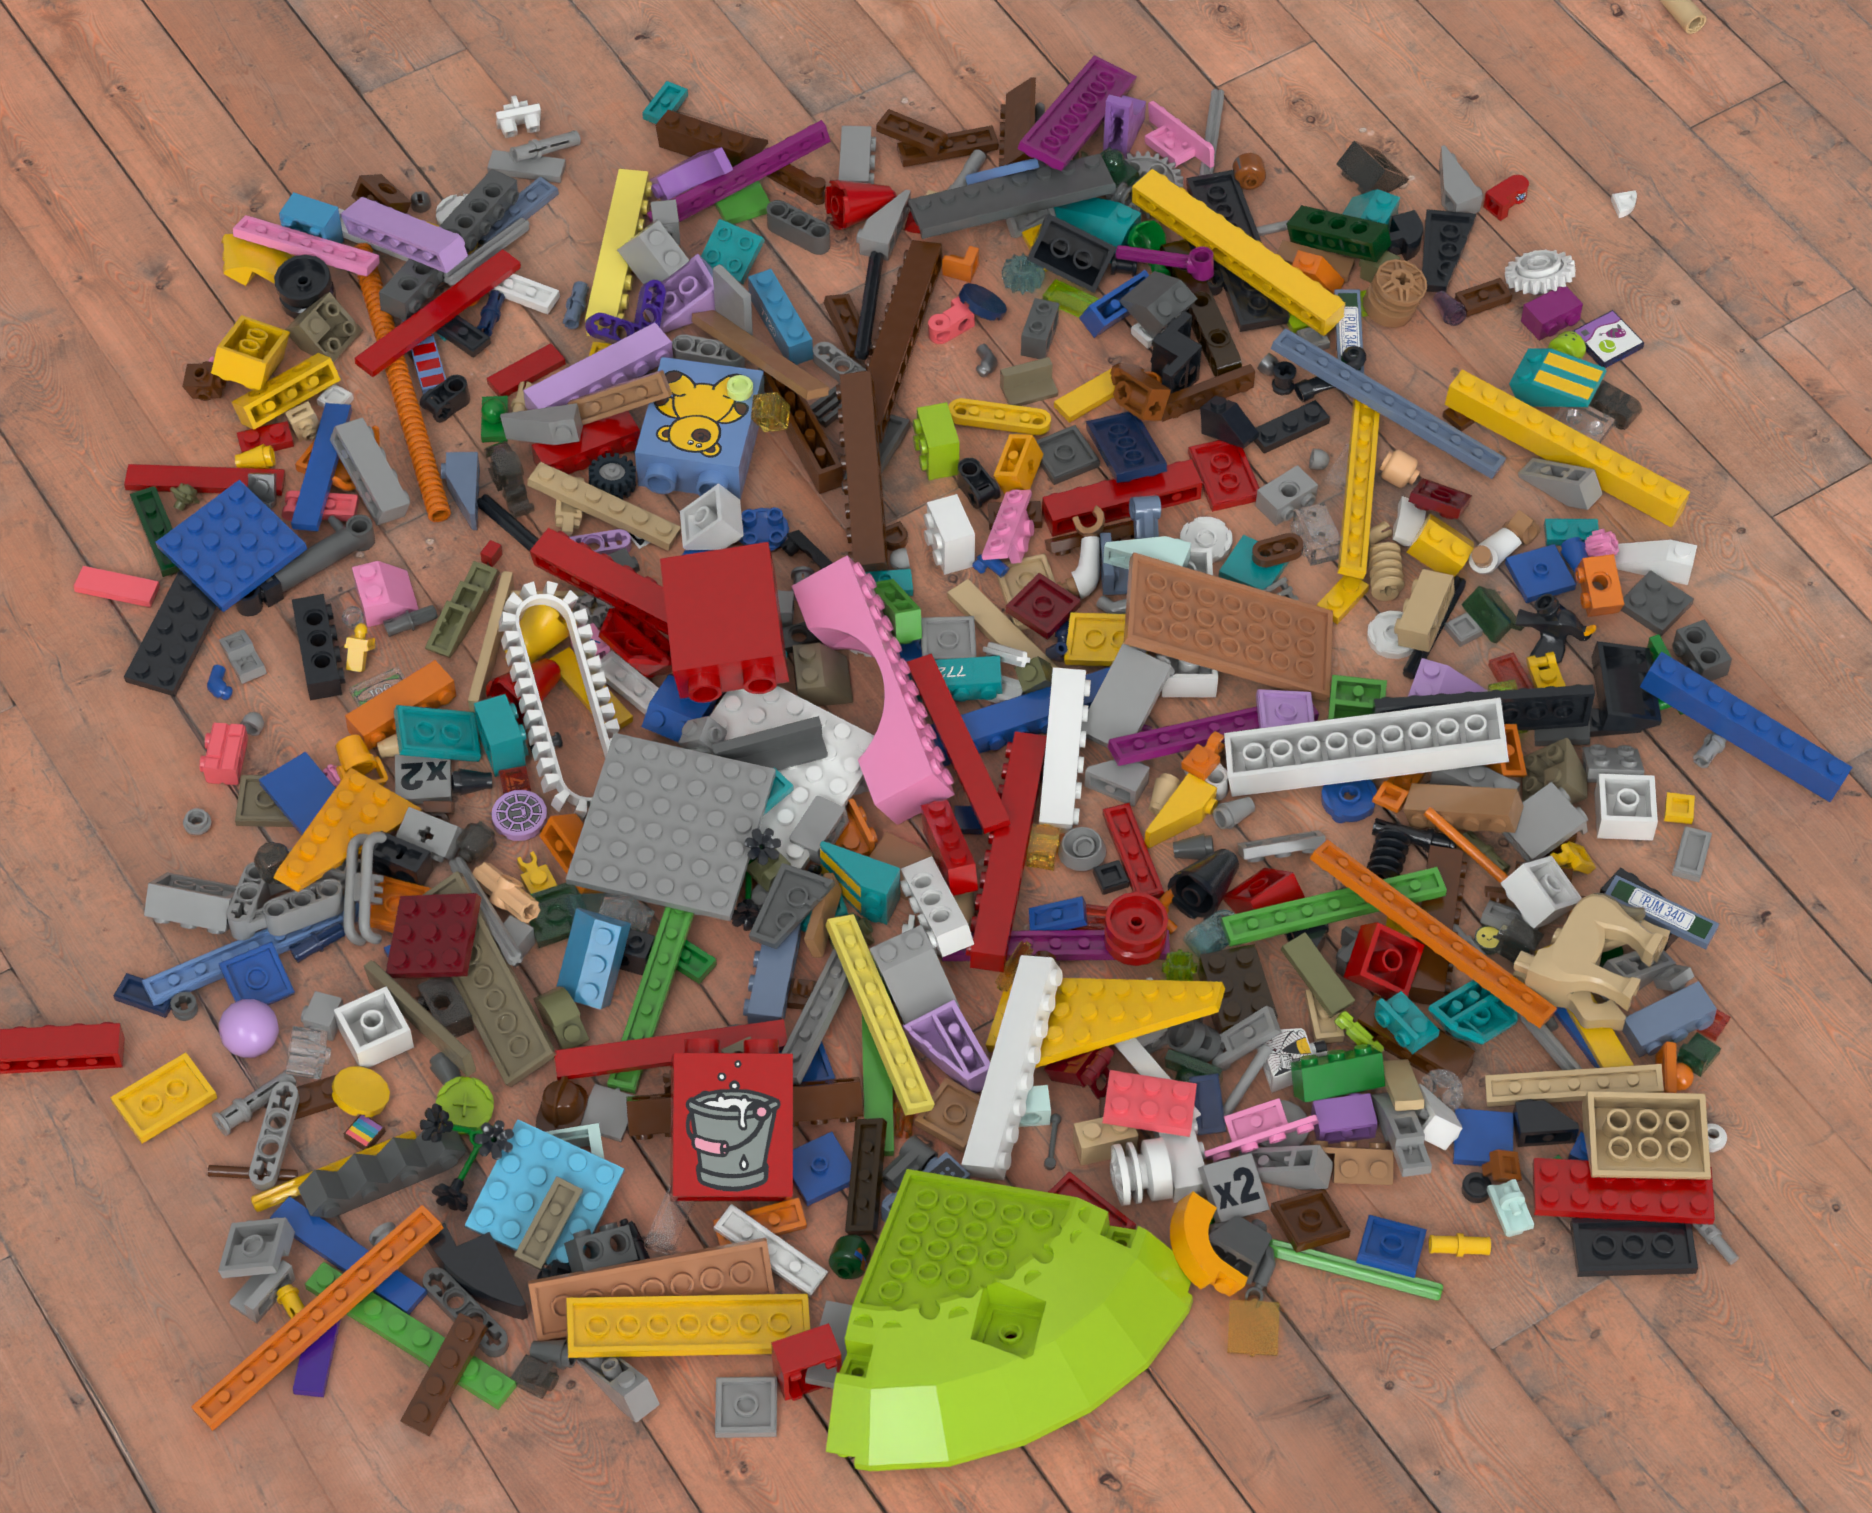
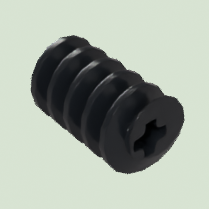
M1392 828L1380 829L1373 844L1367 869L1382 880L1400 876L1409 851L1408 846L1411 844L1410 836L1405 832Z

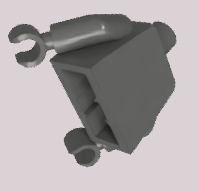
M1235 1216L1228 1222L1210 1224L1208 1235L1213 1250L1223 1261L1248 1277L1247 1284L1255 1283L1254 1287L1247 1290L1244 1301L1246 1304L1249 1296L1256 1295L1259 1298L1256 1309L1259 1308L1263 1300L1262 1289L1263 1287L1267 1288L1276 1266L1274 1249L1269 1246L1272 1236L1267 1232L1266 1224L1259 1219H1255L1250 1223L1240 1216Z

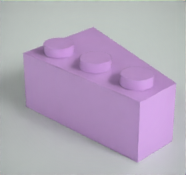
M955 1000L903 1025L908 1042L956 1083L975 1094L983 1090L990 1061Z

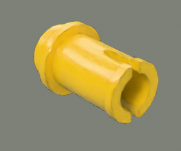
M292 1284L285 1285L277 1291V1302L283 1305L290 1319L305 1307L298 1296V1288L293 1287Z

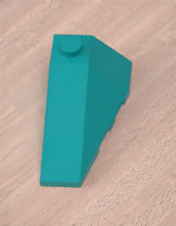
M1097 197L1053 207L1056 214L1055 217L1115 247L1119 245L1128 246L1127 237L1130 230L1136 224L1141 223V212L1120 202Z

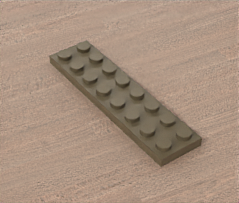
M456 871L423 895L472 893L463 874ZM480 908L468 976L451 977L505 1084L512 1087L552 1060L557 1054L511 965L508 964L497 941L493 937Z

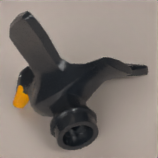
M1544 594L1536 600L1535 609L1537 613L1519 609L1516 618V626L1532 627L1540 631L1541 637L1530 656L1535 655L1537 658L1545 656V653L1554 652L1557 664L1562 662L1568 635H1572L1579 641H1587L1592 633L1596 631V625L1584 626L1575 613L1562 606L1559 600L1552 594Z

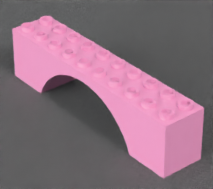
M847 555L792 585V589L807 628L825 646L833 650H854L871 655L876 659L880 667L885 690L882 718L872 742L858 759L875 806L895 824L899 825L921 813L920 805L929 804L933 801H942L955 795L951 786L954 780L949 770L944 768L942 763L945 761L943 752L934 743V739L937 738L931 725L927 724L925 720L928 714L923 704L918 702L916 697L919 695L918 688L908 677V674L911 673L907 662L903 658L901 659L899 654L902 648L896 637L892 636L891 631L894 628L890 619L886 615L884 616L882 611L885 609V605L881 597L875 593L876 582L870 573H865L859 562L855 563Z

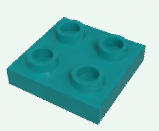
M719 219L701 257L712 269L719 264L722 265L743 285L765 239L762 236Z

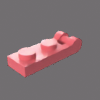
M292 490L286 493V506L283 507L281 515L285 520L292 521L300 491ZM329 493L322 520H328L329 516L334 515L340 521H348L349 518L357 514L358 495Z

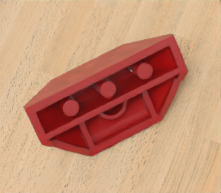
M609 608L598 637L643 676L652 678L655 675H668L672 673L669 640L657 629L617 608Z

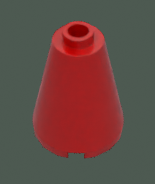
M831 180L829 182L831 186H827L825 190L826 213L831 214L834 220L829 221L831 226L835 230H844L866 221L896 198L897 195L887 185Z
M547 658L531 663L541 703L561 679L559 665ZM510 672L493 678L486 685L487 698L489 696L493 698L506 694L509 704H515L518 713V719H516L518 724L523 725L525 713L521 714L518 704L521 697L517 698L514 689L517 681L512 682Z

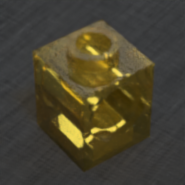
M778 392L753 395L751 419L764 432L788 429L790 405Z
M1048 824L1032 825L1027 849L1026 867L1054 871L1058 846L1060 844V828Z

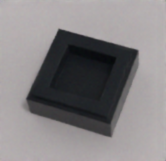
M1119 860L1093 868V875L1103 895L1129 887V880Z

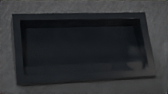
M1597 641L1591 658L1602 730L1635 731L1661 725L1662 720L1658 698L1640 688L1652 666L1650 648Z

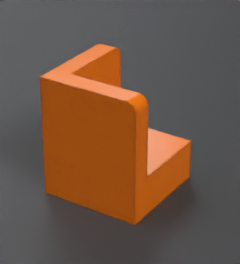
M969 246L965 257L945 255L942 259V275L971 283L979 266V248Z

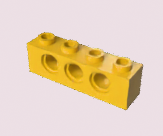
M317 353L267 381L261 390L253 389L232 401V405L241 424L254 430L339 382L341 379L332 359Z

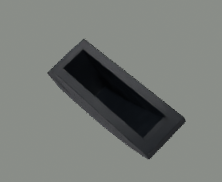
M443 1223L444 1229L425 1244L438 1267L447 1271L475 1301L494 1311L516 1319L524 1320L528 1318L526 1304L490 1232L456 1246L446 1224Z

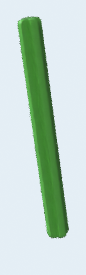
M1272 1239L1269 1245L1274 1249L1275 1258L1436 1301L1440 1300L1443 1284L1416 1276L1412 1278L1358 1264L1356 1260L1314 1249L1296 1253L1290 1243L1277 1239Z

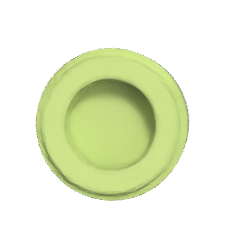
M744 375L733 376L727 382L728 396L735 401L749 399L753 394L752 380Z

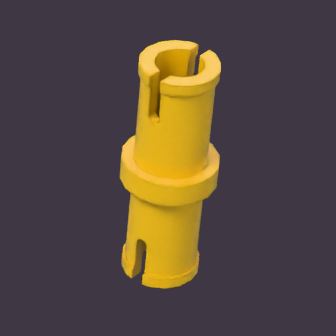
M1456 1233L1455 1236L1429 1235L1428 1249L1430 1254H1455L1456 1257H1463L1464 1254L1489 1256L1491 1252L1490 1237L1464 1236L1463 1233Z

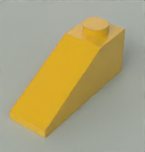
M1188 773L1146 829L1145 844L1149 849L1201 823L1207 814L1212 815L1218 805V800H1216L1217 787Z

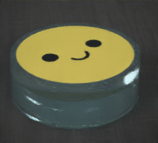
M1486 925L1476 931L1474 941L1487 955H1491L1501 949L1503 934L1499 929Z

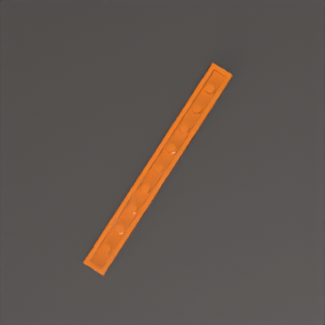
M1327 839L1314 850L1310 860L1319 865L1322 870L1327 871L1344 886L1361 896L1367 903L1384 913L1390 920L1407 930L1413 937L1422 941L1436 954L1445 958L1459 971L1464 972L1482 988L1487 989L1505 1005L1510 1006L1522 1015L1528 1022L1540 1029L1554 1015L1557 1007Z
M421 1205L191 1406L193 1411L212 1431L215 1430L444 1229L441 1222Z

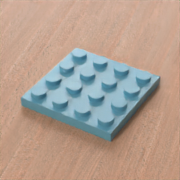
M517 1119L512 1129L514 1136L507 1140L513 1145V1149L509 1153L501 1151L502 1157L496 1161L465 1223V1228L480 1235L490 1232L495 1242L517 1251L557 1176L583 1189V1194L545 1265L548 1266L553 1260L570 1265L564 1243L573 1240V1233L590 1229L591 1234L595 1233L625 1169ZM584 1245L583 1252L585 1253L587 1246Z

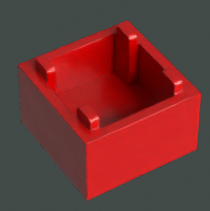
M829 1323L771 1342L773 1371L785 1401L789 1399L795 1401L803 1398L804 1394L825 1388L805 1383L809 1367L824 1363L826 1369L835 1367L837 1373L841 1370V1352Z

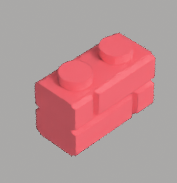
M214 722L211 733H206L205 749H207L206 756H201L199 765L200 772H204L206 782L212 784L224 783L226 785L239 784L248 743L246 726L243 724L228 725L227 723Z

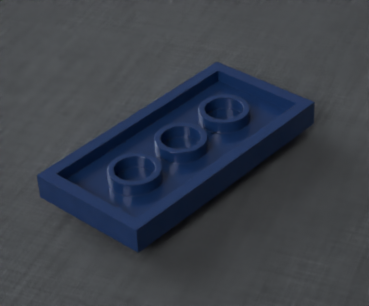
M1129 411L1086 421V430L1117 483L1130 482L1133 479L1167 472V462L1142 420Z

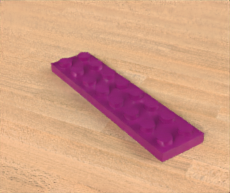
M1094 55L1021 139L1018 150L1024 152L1029 157L1046 163L1051 168L1062 171L1105 120V107L1108 95L1122 98L1132 88L1137 76Z

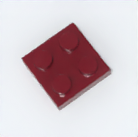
M1422 478L1411 491L1408 502L1413 503L1420 510L1428 511L1430 509L1439 512V515L1443 518L1458 519L1469 506L1472 495Z
M1038 573L1006 605L1005 612L1048 640L1070 618V613H1075L1081 607V599L1041 573Z

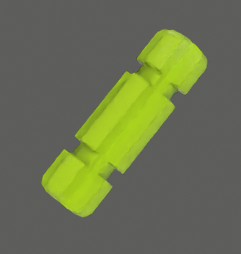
M1343 1011L1337 1016L1334 1021L1341 1030L1345 1029V1034L1357 1045L1369 1044L1374 1049L1383 1052L1384 1046L1378 1040L1374 1042L1372 1040L1373 1036L1358 1021L1354 1022V1017L1350 1013Z

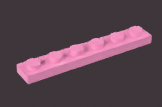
M247 215L233 227L234 237L284 251L291 255L316 256L327 265L354 272L358 275L368 276L380 264L379 255Z

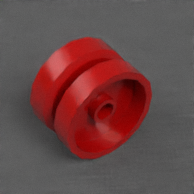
M1140 892L1125 893L1112 901L1107 908L1105 917L1104 943L1106 950L1115 960L1126 965L1140 966L1147 965L1159 958L1165 949L1168 915L1163 904L1157 898Z

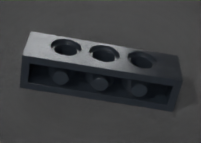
M324 594L292 599L310 701L342 695L341 684L346 683L343 667L337 668V662H342L339 646H333V641H337L338 638L335 625L329 624V620L334 619L331 603H325Z

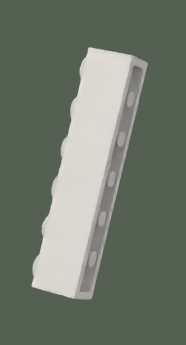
M1053 667L1039 817L1040 832L1066 834L1073 829V825L1079 824L1080 808L1074 807L1075 799H1081L1082 783L1077 782V773H1083L1084 757L1079 756L1080 747L1085 748L1086 731H1081L1082 722H1087L1089 706L1083 705L1084 696H1090L1091 680H1086V670Z

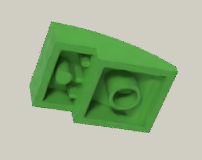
M1332 675L1328 720L1372 714L1374 699L1386 696L1387 680Z

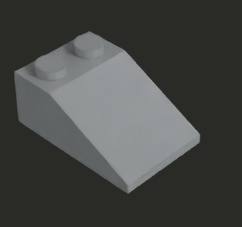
M922 924L869 948L880 977L904 1025L952 1000H955L960 1009Z

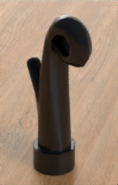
M1350 346L1343 351L1342 358L1347 362V365L1359 370L1366 361V353L1359 346ZM1317 376L1294 384L1296 395L1302 403L1314 398L1320 392L1336 388Z

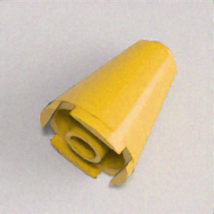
M534 605L528 607L519 622L530 664L570 636L564 617L550 606Z

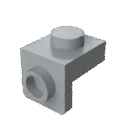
M709 716L688 720L682 728V735L678 744L685 749L704 746L712 752L711 744L724 741L727 730Z

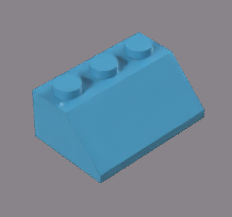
M576 908L556 987H564L574 1002L600 1010L610 1006L631 923L582 908Z

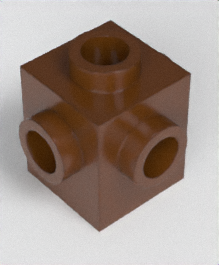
M205 361L199 364H187L182 387L192 399L208 401L222 397L223 389L226 387V380L211 374L213 362Z

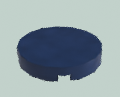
M964 284L959 292L960 301L963 304L966 301L969 304L968 308L970 311L981 318L995 321L997 318L999 321L1002 320L1007 311L1005 303L997 295L977 284Z

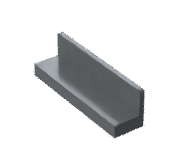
M819 716L711 744L712 755L769 768L775 767L777 770L828 757L822 737V724Z

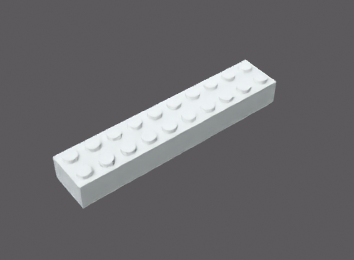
M1501 698L1224 733L1227 773L1232 797L1509 762Z

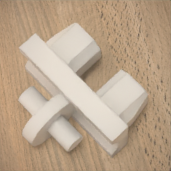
M515 95L511 96V104L503 105L504 111L496 112L497 129L502 130L505 138L518 135L516 125L525 124L527 133L540 131L541 109L539 104L528 106L527 100L518 102Z

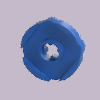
M1371 779L1324 785L1321 793V803L1325 811L1332 816L1336 823L1357 822L1373 814L1375 803L1372 802V799L1377 793V789ZM1349 792L1351 796L1355 795L1356 797L1353 800H1347L1344 798V795Z

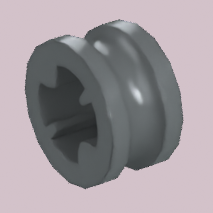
M1122 182L1115 191L1113 201L1129 206L1132 202V186L1128 187L1127 183Z
M179 992L171 999V1009L176 1019L188 1021L197 1015L198 1005L196 998L190 992ZM187 1003L188 1009L182 1010L181 1004Z

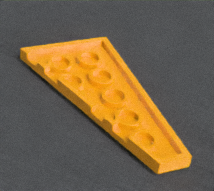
M350 768L277 869L273 878L299 892L322 878L323 874L332 868L336 869L346 860L348 843L357 834L369 835L372 832L383 831L390 833L393 830L397 831L401 826L408 807L421 812L423 809ZM363 845L359 847L358 854L362 853Z

